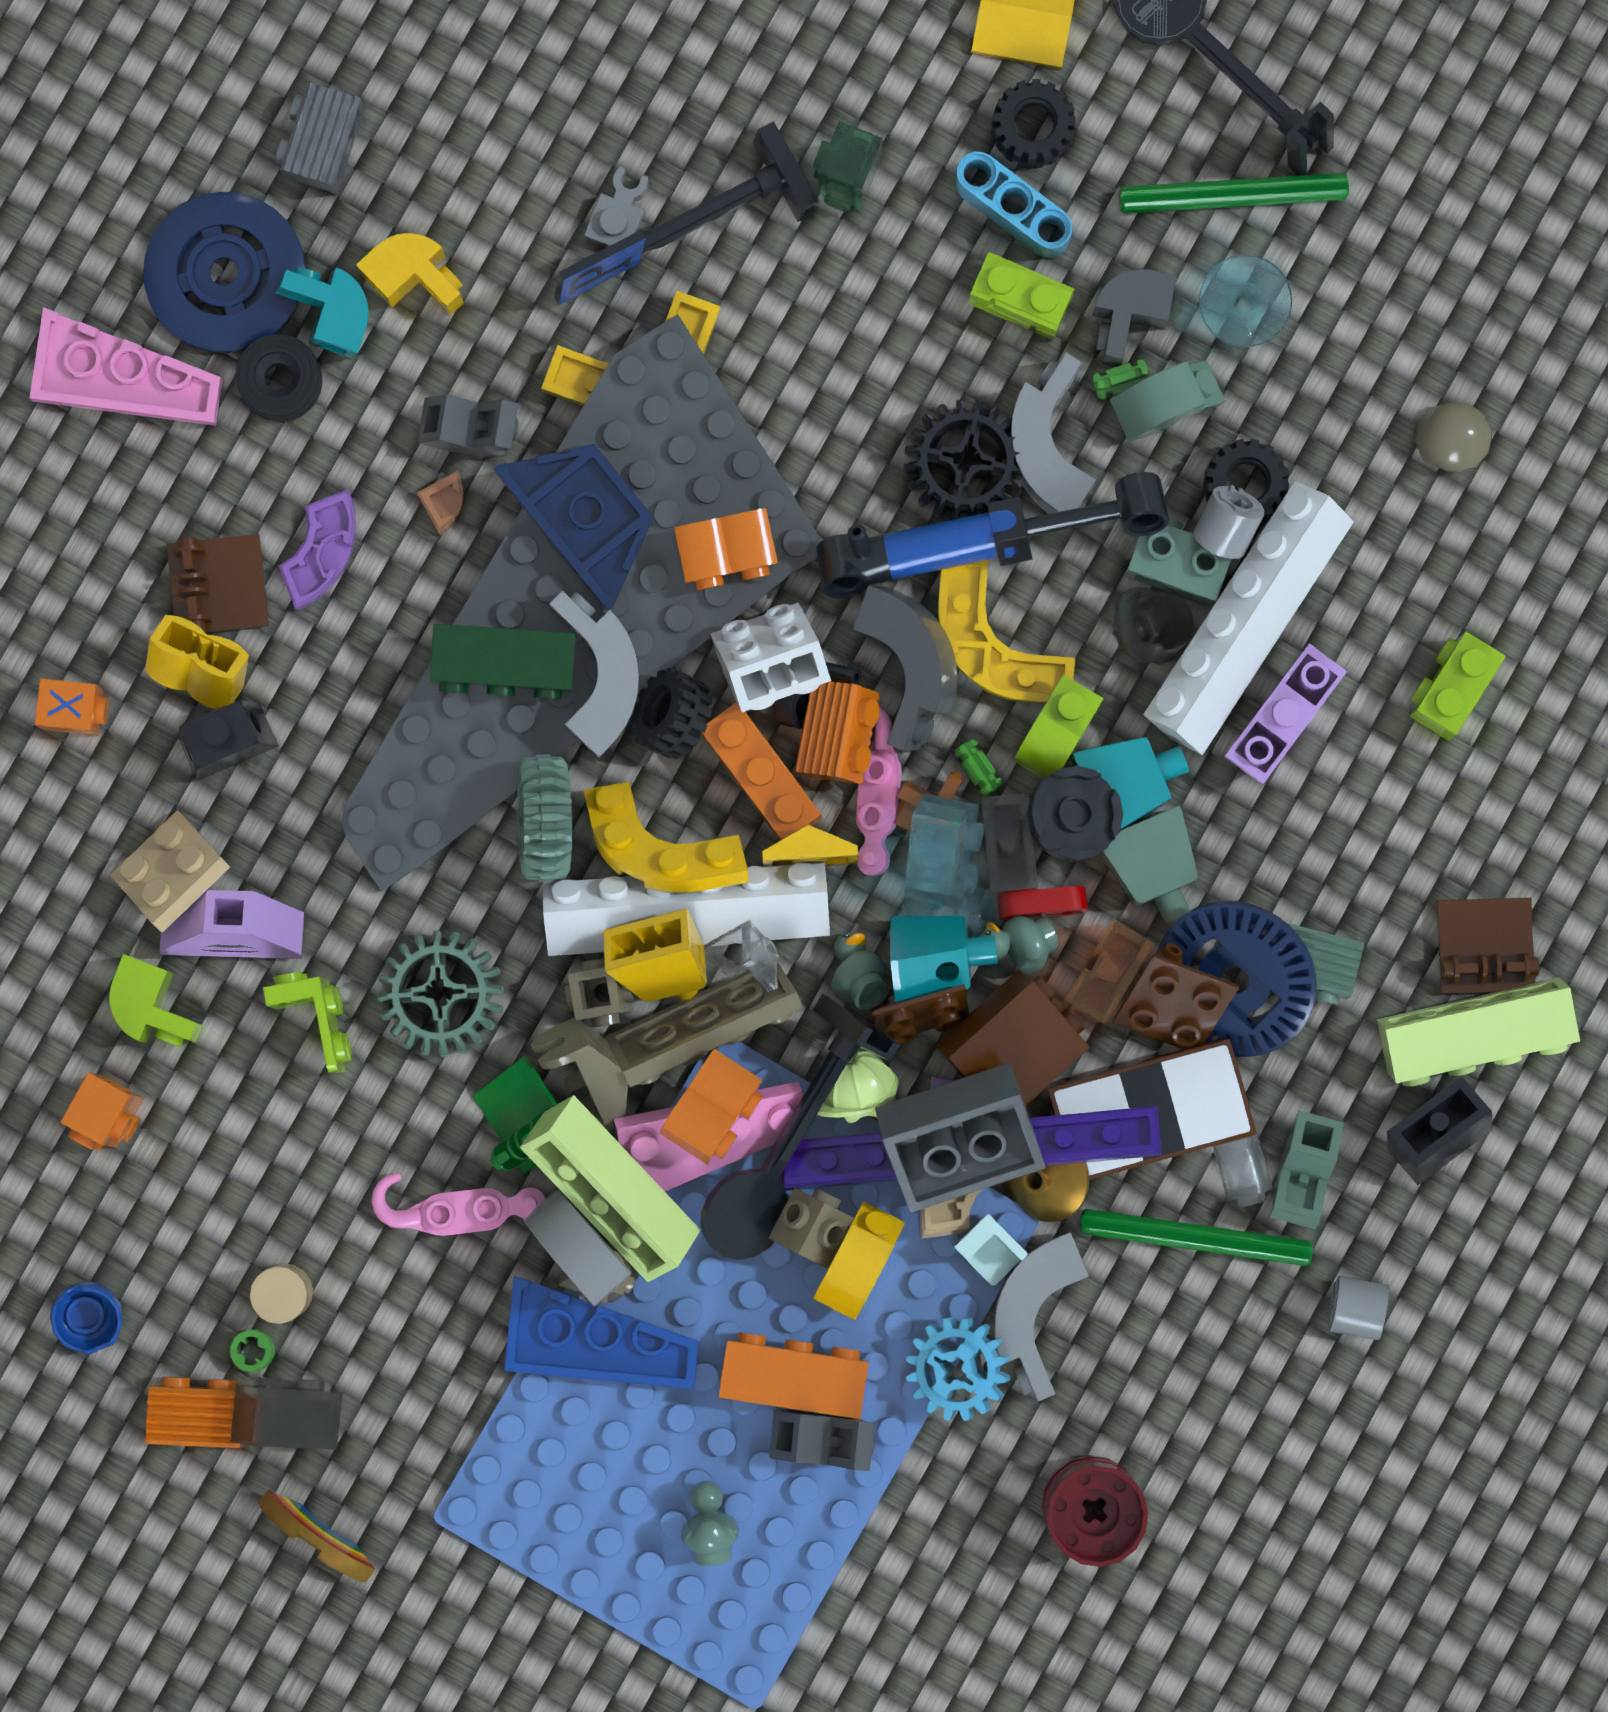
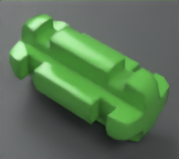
M1136 360L1137 365L1132 367L1130 363L1107 369L1105 370L1106 375L1100 376L1099 372L1095 373L1092 376V382L1098 398L1102 400L1107 399L1106 394L1111 392L1113 397L1117 396L1129 387L1150 377L1144 360Z
M972 739L959 746L955 750L956 758L961 757L963 761L961 766L974 786L979 785L981 788L979 790L980 795L988 796L1001 787L1002 779L995 777L994 773H996L993 765L983 750L978 751L976 748L978 742Z

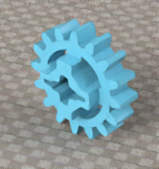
M952 1316L943 1319V1331L933 1323L926 1327L929 1339L924 1337L914 1339L913 1344L920 1352L919 1354L907 1356L906 1361L916 1366V1372L906 1376V1379L909 1382H918L921 1387L913 1395L915 1400L925 1396L930 1399L927 1412L932 1413L942 1407L944 1408V1420L949 1421L955 1417L957 1410H959L962 1419L967 1421L973 1418V1407L981 1414L991 1410L987 1398L995 1401L1002 1399L1004 1394L996 1386L997 1383L1010 1381L1011 1376L1000 1371V1366L1009 1362L1010 1356H998L996 1349L1004 1341L1002 1338L990 1341L986 1337L989 1333V1325L984 1324L977 1330H974L972 1317H965L962 1319L959 1327H957L956 1321ZM950 1337L965 1338L964 1343H961L955 1349L940 1343ZM982 1352L987 1362L988 1373L983 1371L980 1358ZM961 1359L964 1362L961 1370L967 1375L955 1378L952 1375L955 1367L950 1362ZM929 1364L934 1368L936 1378L935 1384L932 1382L930 1376ZM963 1388L970 1393L974 1392L977 1394L967 1400L951 1398L958 1389Z

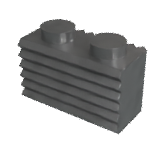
M312 82L307 83L304 94L297 93L295 95L290 110V120L295 121L290 138L282 137L276 154V163L281 164L280 171L284 179L338 194L353 143L356 139V133L364 114L365 107L360 97L325 88Z

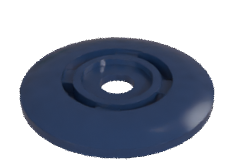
M216 192L195 197L181 204L159 224L147 246L143 278L147 298L155 315L175 337L201 350L230 353L245 350L252 342L261 337L277 334L289 322L300 302L275 294L280 276L285 270L293 272L295 267L306 268L301 244L293 228L275 208L250 195L236 192ZM226 227L239 229L256 238L264 248L255 251L241 237L226 234L223 231ZM219 259H230L238 266V276L229 285H219L211 278V267ZM194 292L203 303L214 308L225 309L226 315L206 313L191 304L187 297L190 293Z
M1239 901L1212 902L1198 906L1185 913L1174 922L1164 935L1158 948L1165 947L1168 943L1177 945L1183 952L1181 957L1185 966L1221 979L1223 970L1231 966L1243 969L1248 975V987L1236 992L1205 1043L1229 1037L1235 1057L1259 1056L1284 1046L1304 1027L1316 1000V971L1311 955L1300 936L1277 915L1249 903ZM1216 939L1219 944L1213 946L1207 952L1200 966H1193L1196 952L1208 941ZM1272 991L1279 997L1275 1005L1261 1015L1250 1017L1249 1013L1259 1009L1266 1002Z

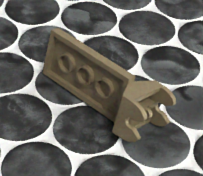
M773 958L706 989L691 999L680 1001L605 1036L606 1039L582 1021H575V1017L540 1034L532 1041L531 1046L534 1053L546 1052L538 1059L542 1069H554L575 1061L579 1071L567 1076L564 1079V1084L568 1091H575L584 1086L587 1087L590 1095L579 1101L607 1131L615 1129L613 1119L626 1116L628 1085L631 1088L637 1084H650L658 1080L665 1071L680 1064L688 1065L698 1062L705 1057L708 1051L723 1044L731 1045L743 1041L749 1036L751 1031L767 1024L774 1025L786 1021L792 1016L793 1012L803 1008L795 988L776 958Z

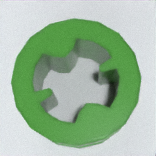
M250 1329L239 1333L233 1339L230 1346V1356L233 1363L239 1369L246 1372H257L266 1368L272 1362L275 1355V1345L272 1338L266 1332L259 1329ZM249 1337L258 1338V1346L265 1349L263 1359L261 1357L255 1358L257 1364L247 1363V1355L240 1353L242 1342L244 1344L250 1343Z

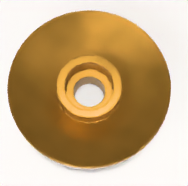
M1087 1162L1046 1166L1045 1169L1036 1171L1042 1177V1186L1037 1181L1035 1172L1005 1181L1013 1201L1018 1203L1027 1215L1045 1222L1060 1221L1076 1213L1087 1197L1090 1183Z

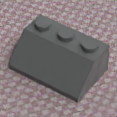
M1011 1062L875 1107L882 1140L910 1213L1046 1168Z

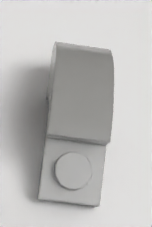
M1067 352L1060 363L1051 360L1038 381V384L1044 387L1042 391L1025 382L1015 404L1010 430L1012 449L1015 453V466L1020 468L1022 474L1020 482L1030 497L1049 514L1080 508L1096 482V479L1076 468L1061 456L1051 436V416L1080 371L1082 364L1081 361Z
M561 591L549 604V607L588 644L597 664V682L592 695L565 726L599 758L619 737L633 712L639 683L637 658L629 635L619 619L610 610L596 623L591 618L596 610L581 595L575 592L569 597L564 591Z
M559 1188L523 1219L544 1249L594 1306L599 1304L632 1274L628 1267L594 1230L585 1216Z
M1071 1232L1055 1237L1031 1250L1012 1269L1006 1278L995 1305L993 1336L994 1339L1002 1338L1004 1341L996 1349L998 1356H1010V1361L1019 1358L1022 1366L1015 1368L1014 1372L1024 1395L1033 1392L1037 1401L1055 1395L1035 1345L1034 1323L1038 1310L1043 1302L1055 1291L1089 1277Z

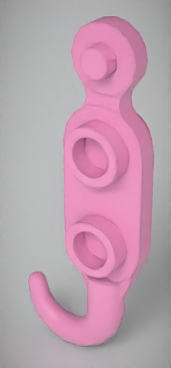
M880 706L879 719L875 724L874 739L869 748L871 751V762L869 768L863 774L864 782L858 784L856 823L859 830L865 836V843L858 852L857 865L864 874L870 876L883 874L890 864V854L885 847V839L893 832L897 825L894 821L900 801L897 795L901 789L902 777L901 763L896 749L887 744L893 727L892 721L887 712Z
M400 1173L386 1175L378 1181L372 1192L371 1203L376 1216L389 1227L400 1229L412 1228L433 1235L446 1236L493 1230L504 1224L511 1215H517L524 1219L546 1197L536 1188L522 1189L514 1197H506L502 1192L494 1188H480L439 1193L430 1196L409 1209L394 1210L387 1205L385 1193L392 1184L399 1182L402 1176Z

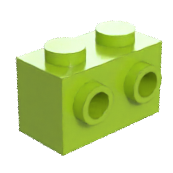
M1467 631L1457 641L1449 637L1435 659L1441 666L1434 678L1430 680L1425 676L1410 700L1417 705L1409 717L1447 741H1450L1459 733L1506 656Z

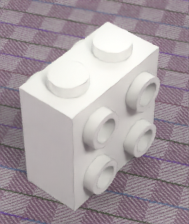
M799 603L777 605L769 609L762 616L747 621L735 620L724 625L721 630L710 633L723 674L741 712L750 709H765L771 706L775 700L792 694L810 693L816 690L819 685L831 681L819 640Z

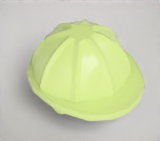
M858 1051L853 1062H848L817 1115L832 1118L844 1117L848 1123L857 1122L861 1117L865 1116L877 1118L875 1107L896 1101V1092L899 1084L898 1077L875 1054L868 1051Z

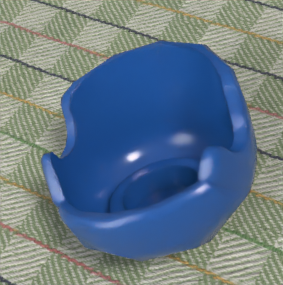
M96 1282L76 1283L64 1289L55 1298L50 1313L53 1334L66 1348L85 1354H92L112 1346L117 1340L124 1321L121 1302L111 1289Z

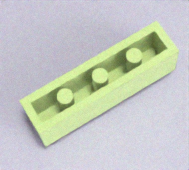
M1560 978L1377 1019L1387 1073L1396 1084L1402 1082L1403 1086L1422 1085L1430 1081V1076L1448 1072L1450 1076L1466 1075L1474 1072L1476 1065L1493 1061L1495 1065L1514 1064L1522 1060V1055L1540 1051L1542 1055L1558 1054L1566 1051L1568 1044L1580 1042L1571 989Z
M574 1095L545 1111L520 1146L524 1153L647 1282L677 1268L701 1231Z

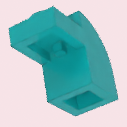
M295 267L293 272L285 270L280 276L275 294L319 309L308 344L352 359L359 352L369 316L368 302L358 282L347 272L337 267L330 273L327 283L321 282V275L310 269Z

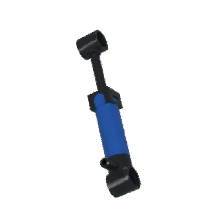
M1143 471L1128 474L1119 479L1115 484L1117 500L1027 519L1024 517L1020 497L987 503L989 510L987 513L872 537L867 536L866 530L862 525H853L848 529L847 534L828 537L817 545L816 553L822 589L831 598L843 599L861 594L870 584L999 558L1000 566L1033 560L1028 537L1118 518L1121 519L1122 528L1126 534L1138 537L1149 536L1163 530L1169 522L1161 479L1153 472Z

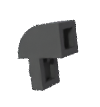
M1135 269L1115 276L1104 286L1097 298L1092 315L1110 319V323L1101 322L1096 345L1097 350L1104 351L1103 365L1117 367L1122 364L1130 323L1165 330L1169 321L1177 275L1147 269Z
M448 394L424 398L417 443L457 453L486 457H504L505 450H511L512 442L518 432V420L516 418L518 403L503 399L478 403Z
M774 1410L769 1458L794 1463L822 1464L852 1470L870 1471L871 1456L875 1448L873 1436L875 1423L863 1421V1419L835 1415Z

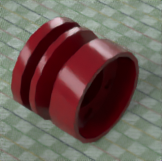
M1086 1455L1070 1459L1053 1472L1044 1488L1042 1511L1050 1535L1064 1555L1082 1565L1103 1567L1121 1562L1137 1549L1146 1533L1148 1510L1144 1495L1127 1470L1108 1457ZM1088 1498L1095 1502L1101 1498L1099 1504L1103 1509L1102 1513L1097 1516L1095 1513L1090 1512L1085 1517L1086 1510L1082 1504L1083 1501Z

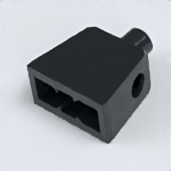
M236 701L179 726L178 739L196 781L279 747L261 704L256 702Z

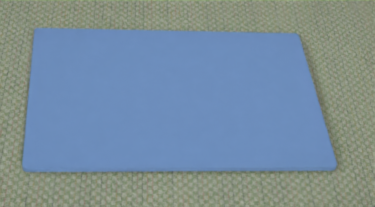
M741 1042L731 1045L723 1044L715 1048L762 1079L758 1090L799 1082L804 1096L811 1084ZM713 1050L708 1051L705 1057L696 1063L671 1107L676 1106ZM816 1115L803 1139L880 1132V1127L877 1121L868 1116L861 1117L857 1122L848 1123L844 1117L832 1118ZM773 1146L665 1192L701 1230V1211L708 1194L719 1181L734 1172L760 1169ZM781 1174L779 1177V1182L783 1185ZM898 1180L818 1188L841 1200L838 1210L855 1218L862 1202L865 1201L905 1222L895 1246L856 1320L813 1299L828 1270L827 1268L791 1251L777 1242H774L770 1248L755 1257L741 1260L722 1257L707 1244L702 1231H700L677 1268L650 1282H647L637 1273L634 1286L629 1294L624 1292V1295L612 1303L607 1302L605 1306H602L698 1340L695 1388L687 1389L516 1372L434 1513L435 1521L752 1709L759 1708L765 1701L930 1414L926 1411L930 1399L925 1396L915 1400L913 1395L921 1387L918 1382H909L906 1379V1376L916 1372V1366L906 1361L907 1356L919 1354L920 1352L913 1344L914 1339L917 1337L929 1339L926 1327L933 1323L943 1331V1319L952 1316L956 1321L957 1327H959L963 1318L972 1317L973 1329L977 1330L999 1294L1006 1278L1012 1271L1011 1269L996 1285H990L953 1247L966 1233L921 1239L920 1210L910 1213ZM987 1187L974 1199L971 1206L970 1228L968 1232L986 1214H989L1025 1249L1039 1224V1220L1027 1215L1015 1201ZM816 1188L799 1190L812 1196ZM793 1190L786 1191L788 1198ZM565 1288L563 1293L579 1298L580 1292ZM738 1332L767 1336L765 1345L784 1348L785 1339L814 1343L812 1352L831 1355L832 1346L861 1350L859 1359L869 1361L860 1419L875 1423L873 1434L875 1448L871 1456L870 1471L852 1470L822 1464L794 1463L769 1458L774 1410L805 1413L816 1412L718 1398L727 1340H737ZM950 1337L940 1343L955 1349L961 1343H964L965 1338ZM958 1359V1360H956V1361H954V1362H950V1363H951V1364L955 1367V1369H956V1367H957V1365H958V1363L960 1362L961 1359ZM929 1364L930 1376L932 1382L935 1384L936 1378L934 1368ZM702 1481L713 1482L721 1489L723 1501L718 1511L734 1518L739 1527L738 1539L731 1546L732 1558L728 1562L716 1566L696 1564L693 1551L683 1544L681 1538L683 1525L699 1513L691 1505L690 1493L693 1487Z

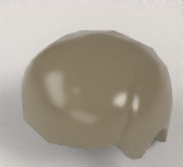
M1447 402L1428 409L1417 424L1415 442L1421 458L1426 463L1435 465L1447 472H1462L1477 467L1487 456L1493 435L1490 423L1486 421V416L1478 409L1467 403Z

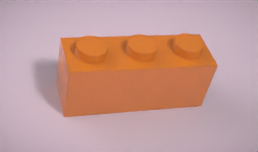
M737 702L706 724L708 725L705 733L700 732L701 736L779 841L807 825L814 826L822 820V814L745 711L741 712Z
M738 1332L737 1340H727L718 1398L855 1419L861 1418L869 1361L859 1359L861 1350L832 1346L831 1355L812 1352L814 1343L785 1339L784 1348L765 1345L767 1336Z

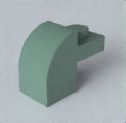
M1207 360L1190 365L1187 361L1167 368L1136 383L1110 399L1129 442L1160 433L1183 418L1215 409L1226 402Z
M1298 1110L1280 1161L1274 1185L1276 1190L1270 1214L1271 1218L1316 1230L1321 1218L1328 1180L1337 1162L1344 1128L1343 1122Z

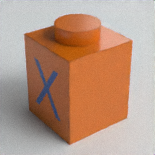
M40 678L35 725L47 731L98 736L99 725H106L108 720L109 698L103 697L104 690L97 684Z

